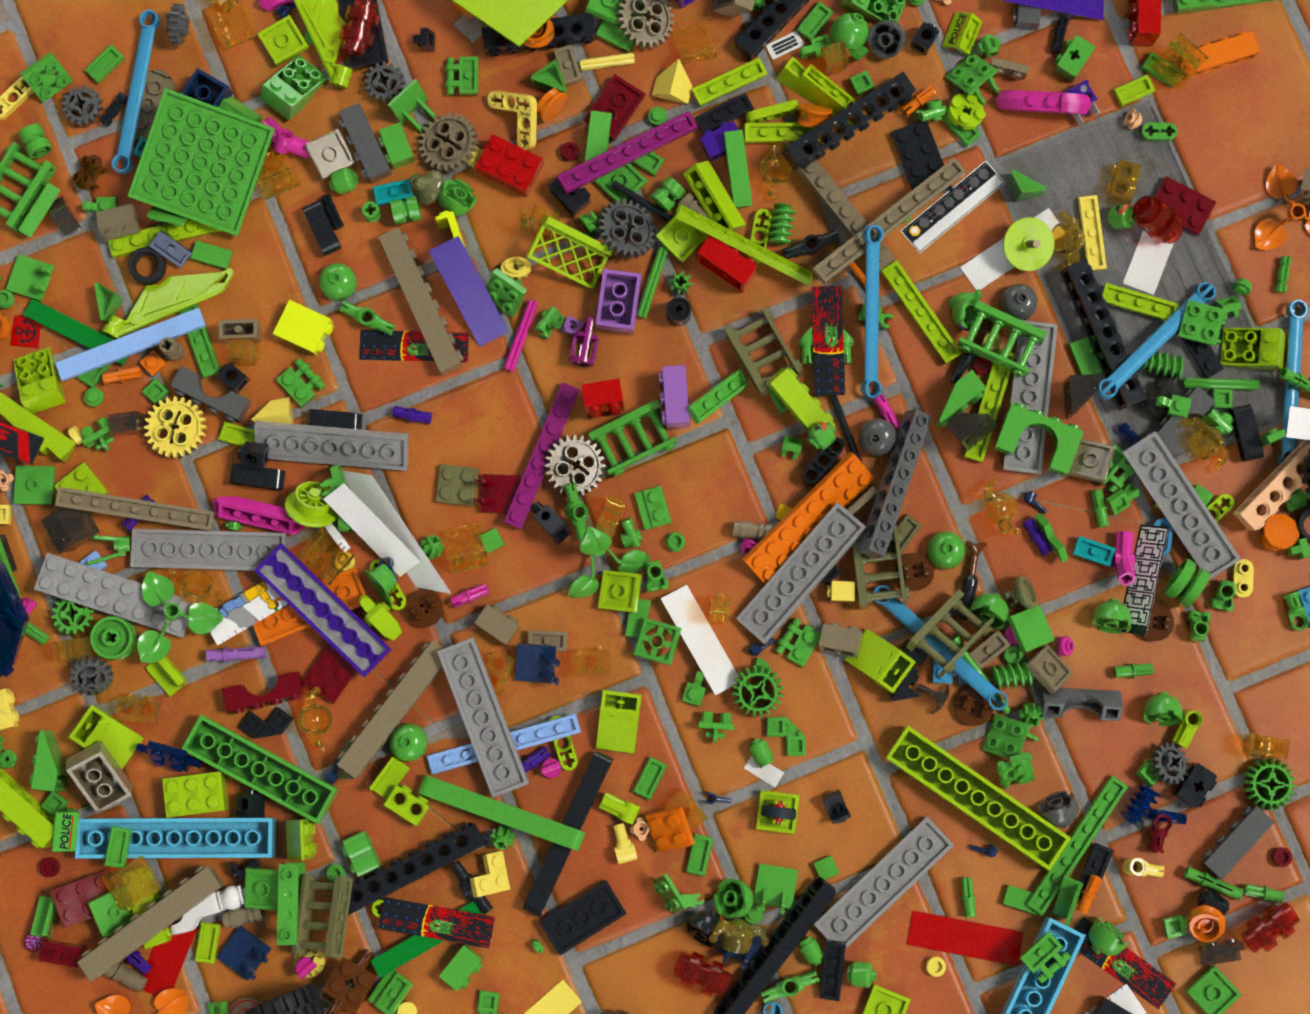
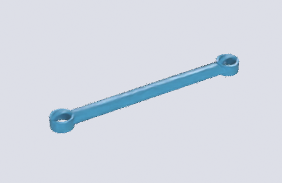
M146 10L140 16L142 27L118 152L112 160L113 168L120 174H127L133 168L131 155L155 30L161 23L160 17L153 10ZM151 15V24L147 26L145 25V19ZM123 158V169L118 170L117 163Z
M868 225L862 232V238L866 242L864 381L860 389L865 397L876 398L882 390L881 383L878 381L879 245L884 234L882 228L878 225ZM872 228H874L877 232V236L874 241L871 240L870 236ZM870 382L875 384V391L872 394L869 392Z
M1201 283L1187 300L1202 304L1208 303L1214 298L1216 290L1210 283ZM1200 288H1206V290L1202 294H1200ZM1210 292V298H1204ZM1187 300L1107 379L1102 380L1098 384L1096 392L1101 399L1110 400L1113 398L1118 389L1180 329ZM1108 384V386L1102 391L1101 385ZM1112 388V395H1106V393Z
M1300 299L1294 300L1286 306V314L1289 317L1286 367L1297 374L1301 370L1303 319L1308 311L1306 303ZM1297 304L1301 307L1302 312L1300 316L1295 315ZM1285 381L1283 429H1285L1286 433L1290 406L1298 407L1299 388L1292 387L1291 383ZM1282 438L1281 452L1277 457L1278 465L1296 448V438Z
M880 585L875 588L873 593L881 592L880 588H885L888 591H891V589L885 585ZM898 598L884 599L886 602L875 600L879 605H883L914 635L925 625ZM928 635L925 638L926 642L948 662L955 656L935 636ZM961 657L955 663L957 667L954 671L988 701L992 709L999 711L1007 706V695L997 690L965 659ZM994 694H1002L1006 700L1005 704L1002 703ZM991 698L1002 708L993 706Z

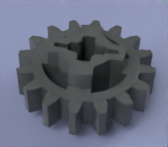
M173 3L171 12L167 13L166 32H169V36H171L170 42L174 45H183V42H185L184 36L186 37L189 34L190 18L187 16V12H185L184 4Z
M383 61L382 66L376 63L375 69L371 66L369 67L371 73H365L368 78L364 80V84L368 85L365 87L366 92H370V98L375 96L376 102H379L380 99L384 103H386L387 99L391 101L394 96L398 95L399 91L403 90L401 85H405V81L402 79L404 78L403 73H399V67L394 68L393 63H390L389 66L386 65L385 61ZM382 77H384V80H386L387 82V88L385 87V85H383Z
M76 85L75 91L69 89L70 94L63 95L66 101L61 102L65 107L61 110L66 114V119L71 120L70 122L73 125L78 123L80 127L83 126V123L90 126L91 120L96 123L95 117L102 116L99 110H104L102 105H99L103 103V100L99 98V93L97 91L94 92L92 87H89L87 90L85 85H82L81 89Z
M89 655L87 660L85 657H81V661L76 660L70 671L72 686L77 685V691L83 689L85 695L87 692H91L92 696H94L95 691L102 694L103 689L108 690L109 685L112 684L114 672L111 671V665L106 666L107 660L101 662L99 661V656L93 659L92 655Z
M1166 742L1156 746L1155 751L1151 752L1154 758L1149 759L1153 763L1150 769L1155 770L1153 776H1159V782L1164 781L1165 785H1175L1183 782L1184 777L1188 776L1186 770L1190 769V767L1186 765V762L1189 759L1184 758L1186 752L1180 751L1181 746L1175 747V743L1168 744Z

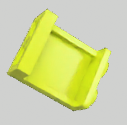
M443 211L439 213V216L435 217L439 229L450 227L453 237L459 236L464 245L454 212Z
M289 300L273 335L317 356L319 352L323 351L325 347L324 340L327 335L329 336L332 333L334 325H332L333 321L330 318Z

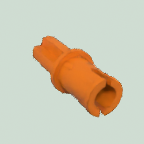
M928 86L918 95H913L914 98L901 106L902 111L910 107L904 114L909 116L919 107H924V104L936 95L935 89L932 86Z
M140 367L119 368L117 371L102 373L105 385L120 381L124 383L125 380L142 377Z
M1091 875L1085 890H1082L1083 895L1076 910L1088 914L1093 900L1097 898L1095 895L1102 882L1100 877Z

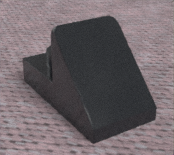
M911 668L889 700L894 702L921 696L909 688V685L914 686L919 678L917 676L919 672L917 669Z

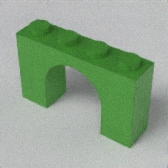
M1011 404L1007 409L993 449L1011 456L1014 454L1024 429L1031 426L1042 427L1051 434L1054 440V451L1047 470L1064 477L1068 475L1084 431L1079 430L1080 427L1075 424L1069 423V425L1061 423L1062 420L1059 418L1043 416L1044 413L1038 410L1025 409L1026 406L1022 404Z

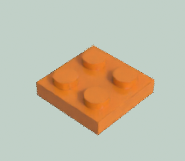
M682 806L650 813L645 816L658 853L692 846L695 843Z

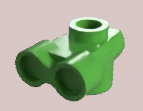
M941 99L926 102L927 109L914 111L916 121L920 120L921 122L930 119L931 121L943 119L942 115L947 114V108L942 105Z
M552 306L548 311H543L541 320H539L535 327L539 332V336L548 340L553 327L559 329L562 326L564 315L560 314L558 309Z
M1212 408L1200 418L1206 424L1212 426L1213 432L1218 435L1229 434L1233 429L1231 424L1234 419L1226 412L1219 413Z
M632 517L622 520L621 524L625 533L620 534L624 547L632 546V548L640 546V541L643 540L639 529L635 530Z
M660 560L646 562V592L669 588L668 579L664 577ZM656 567L658 570L657 573L652 574L650 571L651 568Z
M1221 579L1215 598L1211 599L1210 607L1233 612L1235 603L1232 601L1235 595V582ZM1224 586L1228 587L1227 593H1222Z
M1195 610L1187 611V620L1190 621L1191 641L1205 642V637L1209 632L1208 623H1210L1211 613Z

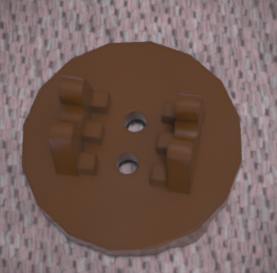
M85 155L82 157L80 167L72 177V182L76 184V187L81 190H86L89 187L98 190L99 186L95 182L100 172H107V169L102 166L101 158L97 155L89 157Z
M910 553L902 557L905 587H909L910 591H919L926 588L934 577L932 562L920 553Z
M427 589L418 590L407 599L405 613L408 620L415 626L421 628L431 627L441 619L444 613L443 602L433 591Z
M1153 603L1147 633L1140 636L1152 642L1167 638L1174 627V617L1171 611L1162 604Z
M966 688L960 692L954 705L955 714L959 720L971 726L982 725L987 722L993 712L988 701L973 688Z

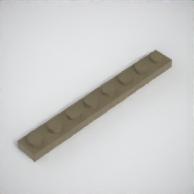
M58 487L55 506L208 531L212 529L214 512L64 487Z

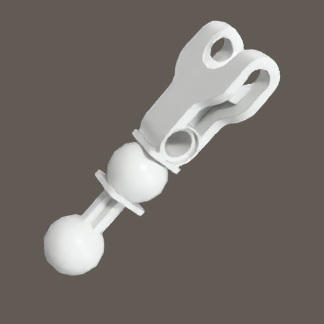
M231 885L224 888L223 891L210 895L183 915L180 922L170 927L171 935L195 930L203 917L226 910L239 909L244 905V885Z

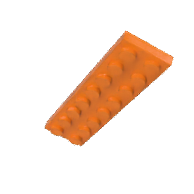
M850 451L742 560L766 585L837 502L846 508L875 478L858 457Z

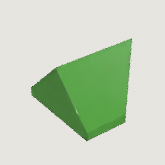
M556 59L531 76V83L548 91L556 88L559 92L567 94V88Z
M1014 169L1009 175V181L1016 202L1041 196L1046 189L1045 186Z
M94 283L100 320L106 324L110 315L116 314L124 300L103 285Z

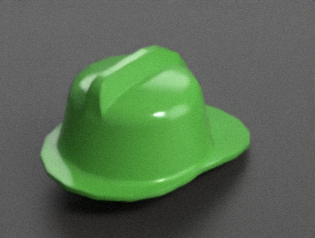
M381 564L370 572L364 570L365 575L372 582L382 601L389 607H392L389 593L395 585V576L385 564Z

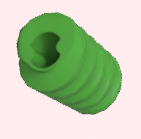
M776 203L774 204L775 210L772 212L775 217L771 218L773 224L770 225L771 232L768 234L770 239L767 242L775 245L790 244L792 241L787 239V237L793 236V233L789 232L788 229H794V226L789 224V222L795 221V218L791 217V215L797 214V212L792 210V206L788 204Z
M1156 351L1141 366V372L1147 367V373L1149 374L1152 369H1155V375L1162 371V377L1169 373L1170 379H1172L1176 374L1179 381L1184 369L1183 357L1179 356L1177 359L1175 355L1168 357V353H1163L1161 356V352Z
M1022 662L1021 667L1018 663H1014L1013 667L1011 664H1007L1006 669L1003 665H999L998 670L995 666L991 667L993 685H997L999 690H1002L1003 684L1009 689L1010 683H1013L1014 687L1017 688L1018 682H1021L1024 687L1027 680L1031 686L1033 685L1034 675L1025 666L1026 662Z

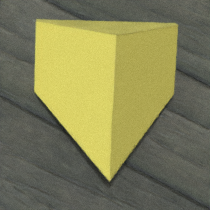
M680 59L676 60L656 77L652 97L688 105L693 86Z
M290 397L271 400L251 420L254 422L265 421L294 424Z

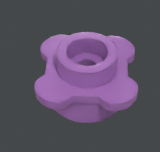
M568 316L565 324L561 327V331L573 337V333L579 332L583 328V322Z

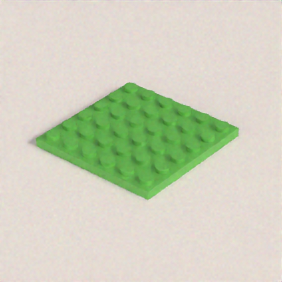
M165 88L128 197L238 236L275 128Z

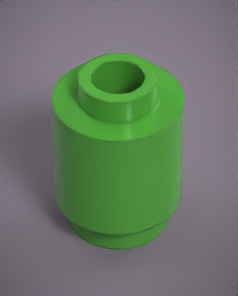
M758 738L750 742L751 746L748 749L756 765L758 764L762 768L774 761L772 758L773 754L765 739L761 741Z
M810 935L799 942V950L809 965L817 966L824 961L823 956L825 953L815 938L813 939Z

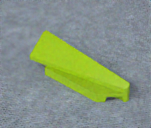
M794 57L789 60L776 77L778 82L814 105L832 109V116L855 103L853 97L812 64L805 69ZM847 120V122L853 126V123L850 120Z
M0 393V414L14 427L43 437L44 440L39 449L43 454L48 455L52 451L60 460L67 462L76 445L75 442L3 393Z

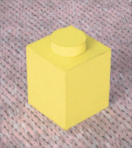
M831 581V584L827 585V597H830V602L853 603L855 601V582Z

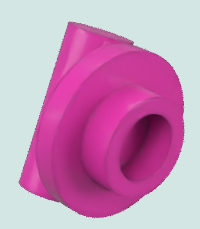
M743 538L740 545L741 552L746 555L757 542Z
M28 597L20 599L15 606L16 613L26 619L37 603Z
M1011 626L1005 630L1004 638L1009 644L1017 645L1018 642Z
M1068 636L1057 637V655H1071L1074 650V643Z
M556 759L544 761L541 768L543 776L545 775L548 778L557 777L561 772L559 761Z
M304 957L296 962L294 970L303 980L317 965L310 957Z

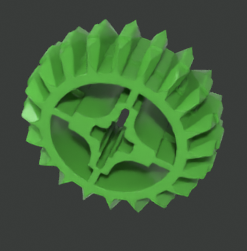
M753 665V671L746 667L747 674L740 671L739 674L742 679L738 677L734 679L739 683V685H732L733 689L738 690L732 692V696H738L734 703L741 702L738 709L741 710L746 707L744 712L746 715L750 710H752V717H755L756 711H759V716L763 717L764 710L767 715H770L769 708L771 707L776 711L777 707L774 703L779 705L782 703L781 700L777 699V697H784L783 693L778 692L783 690L784 686L777 685L782 682V679L778 678L775 680L774 678L778 673L774 672L770 675L772 670L770 667H768L766 672L764 671V665L760 666V670H757V666ZM752 676H762L757 683L746 681ZM767 679L774 686V695L769 694L764 688ZM761 685L763 693H758L754 698L755 690L753 688L757 689ZM742 686L751 692L749 702L742 695ZM760 698L770 700L765 705L754 706V703Z
M1261 758L1260 763L1258 761L1253 762L1255 768L1252 766L1248 767L1251 774L1244 773L1248 780H1243V784H1248V787L1243 790L1244 792L1250 791V794L1246 796L1247 799L1254 798L1252 804H1258L1260 809L1265 807L1267 811H1271L1272 807L1274 810H1279V805L1286 807L1285 801H1292L1289 795L1294 796L1296 794L1294 791H1291L1292 788H1297L1296 784H1292L1296 777H1290L1293 770H1286L1288 764L1284 763L1281 765L1280 759L1274 762L1273 758H1268V761L1265 758ZM1267 768L1264 778L1256 780L1259 773ZM1274 769L1282 776L1283 782L1277 780ZM1272 782L1273 784H1278V786H1267L1262 783ZM1256 786L1263 789L1266 796L1265 799L1258 793ZM1283 788L1282 793L1273 800L1276 790Z

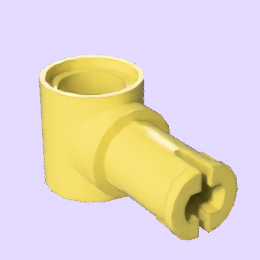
M624 823L613 826L617 841L614 848L618 863L623 864L637 860L634 843L628 840Z
M1128 858L1123 862V871L1126 875L1143 877L1149 875L1159 878L1164 876L1163 872H1158L1161 870L1165 871L1163 865L1149 864L1141 858ZM1134 862L1137 865L1136 871L1132 868Z

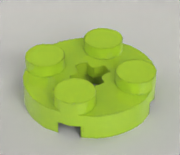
M964 93L958 94L953 97L947 108L950 121L956 126H962L964 130L977 128L986 116L983 105L975 94L971 96ZM966 109L969 115L966 112L964 113L963 110Z

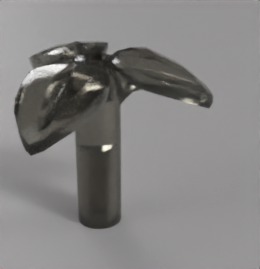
M919 684L916 689L936 701L937 706L930 712L931 714L941 710L950 693L948 684H946L945 692H935L922 684Z

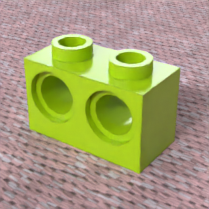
M404 784L402 786L396 785L384 806L413 825L419 826L431 807L427 804L429 800L420 794L416 797L411 793L413 790ZM398 793H402L405 796L403 804L396 802L395 798ZM416 803L422 808L419 815H415L412 812V806Z

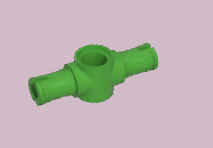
M347 301L342 303L343 306L340 307V312L353 317L355 321L361 323L365 328L378 329L389 336L393 334L392 330H395L396 325L381 319V316L375 314L370 308L357 307ZM367 314H371V321L364 322V316Z
M573 482L564 485L568 500L564 512L565 516L571 520V524L574 525L577 541H581L586 532L585 522L587 521L586 518L589 511L587 506L582 504V500L578 496L576 483Z
M813 970L801 976L786 977L781 982L776 983L777 986L762 991L761 995L764 997V1003L766 1004L779 997L795 996L799 991L804 990V987L820 982L818 976H816V971ZM787 982L795 983V989L792 992L785 990Z

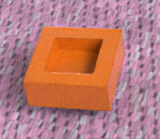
M155 350L151 351L140 361L152 377L168 365Z

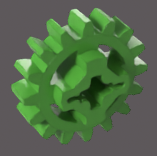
M62 599L61 603L55 602L58 607L52 608L56 615L51 616L52 620H57L54 626L59 627L61 633L66 630L67 636L71 632L77 636L78 631L84 634L85 627L91 628L89 621L95 620L91 616L95 614L93 609L84 606L85 609L78 608L76 603ZM73 609L76 612V614L74 615V621L70 617V615H72ZM62 621H68L71 627L64 625Z

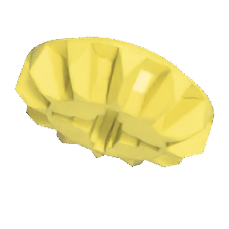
M511 257L502 263L501 271L512 279L518 278L520 280L521 277L526 278L527 274L531 273V263L523 257Z
M307 949V956L296 954L294 957V968L300 958L315 956L313 961L317 966L305 978L319 975L325 966V957L321 950Z

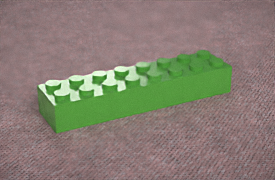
M206 715L199 716L182 747L183 751L316 824L322 823L340 790L336 786Z

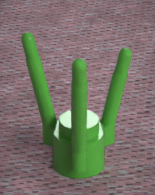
M92 536V540L114 542V550H118V552L89 561L86 565L89 566L115 557L126 556V552L131 551L130 536Z

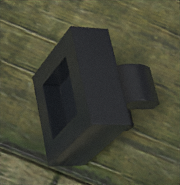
M420 28V35L413 36V43H417L418 47L423 48L427 52H434L435 33L429 28Z

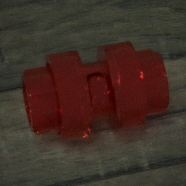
M355 0L354 5L347 6L344 19L349 23L341 27L339 39L343 41L342 50L355 56H363L365 49L372 48L375 36L370 30L377 28L380 19L379 14L376 13V3L370 0Z
M1144 196L1135 203L1133 207L1135 223L1143 231L1147 232L1155 242L1171 244L1180 238L1183 232L1181 217L1173 209L1169 208L1160 197Z
M1284 902L1279 907L1272 903L1263 910L1265 917L1260 919L1254 916L1245 923L1247 930L1240 935L1252 952L1257 953L1262 948L1269 952L1278 945L1276 938L1280 936L1286 940L1295 933L1293 926L1300 922V919L1287 902Z
M693 951L692 955L681 952L672 973L675 977L681 979L680 985L691 989L693 984L701 987V994L712 997L713 993L724 996L732 977L730 972L723 969L724 964L713 959L710 965L703 962L704 955Z

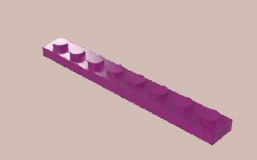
M688 111L558 175L557 180L564 192L568 194L697 130L698 126Z
M562 382L503 523L520 530L522 529L544 473L547 468L543 467V465L548 464L544 457H550L547 450H554L551 444L558 443L557 439L562 434L580 389Z

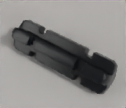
M1061 16L1058 19V26L1056 27L1050 51L1053 53H1060L1069 22L1067 17Z
M122 92L118 93L115 97L116 101L113 100L106 110V115L103 114L100 122L107 127L111 125L112 119H115L123 108L122 104H125L128 100V97Z
M330 194L321 196V201L325 205L324 208L332 221L334 229L338 230L344 227L334 203H332L333 200Z

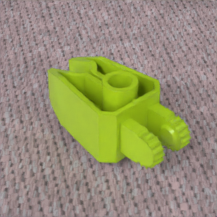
M365 594L359 597V603L365 610V618L363 620L370 627L375 626L384 637L395 640L402 631L397 620L389 612L391 608L384 601L381 603L378 600L374 602Z

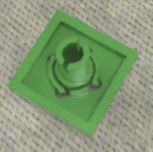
M49 52L20 73L42 102H45L73 82L70 75L52 52Z
M497 268L492 272L486 286L494 304L511 317L517 314L527 292V289L521 286V279H512Z

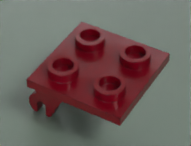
M482 474V480L475 479V483L482 485L481 499L474 498L473 502L481 504L480 512L507 513L520 484L521 476Z

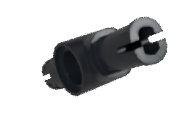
M837 230L824 235L811 234L806 236L804 240L799 241L798 244L783 248L782 250L787 260L801 254L802 256L814 255L818 250L823 249L824 246L840 241V238L837 235ZM812 241L816 244V247L813 249L808 248L806 243Z
M459 860L452 864L450 868L458 878V883L460 884L458 887L466 899L474 901L484 915L492 910L493 907L485 896L473 898L470 878L477 876L469 874Z

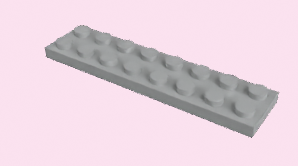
M1022 320L1048 333L1041 344H1035L1025 365L1026 368L1031 369L1026 377H1018L1013 374L1009 406L1019 403L1026 406L1025 409L1038 410L1044 413L1043 416L1048 417L1058 324ZM1020 335L1017 337L1014 360L1016 363L1019 362L1028 340L1025 336ZM1038 426L1024 429L1014 454L1011 456L1004 454L1002 470L1041 475L1046 429Z
M256 421L254 424L255 443L269 444L268 459L408 470V433Z
M1153 431L1122 452L1198 567L1211 573L1210 579L1241 560L1156 431Z
M837 502L736 619L766 645L867 527Z
M132 529L130 567L254 571L280 543L286 547L287 534Z
M50 553L46 554L34 590L162 631L166 619L164 616L165 606L162 603L156 607L149 606L143 599L141 583ZM175 594L172 599L165 601L166 603H176L180 607V611H183L186 615H189V607L196 603V601ZM180 616L176 621H169L165 633L184 638L189 619Z
M470 638L437 651L492 798L529 784L475 638Z
M926 816L833 904L814 925L827 939L846 942L847 948L940 860L954 844Z

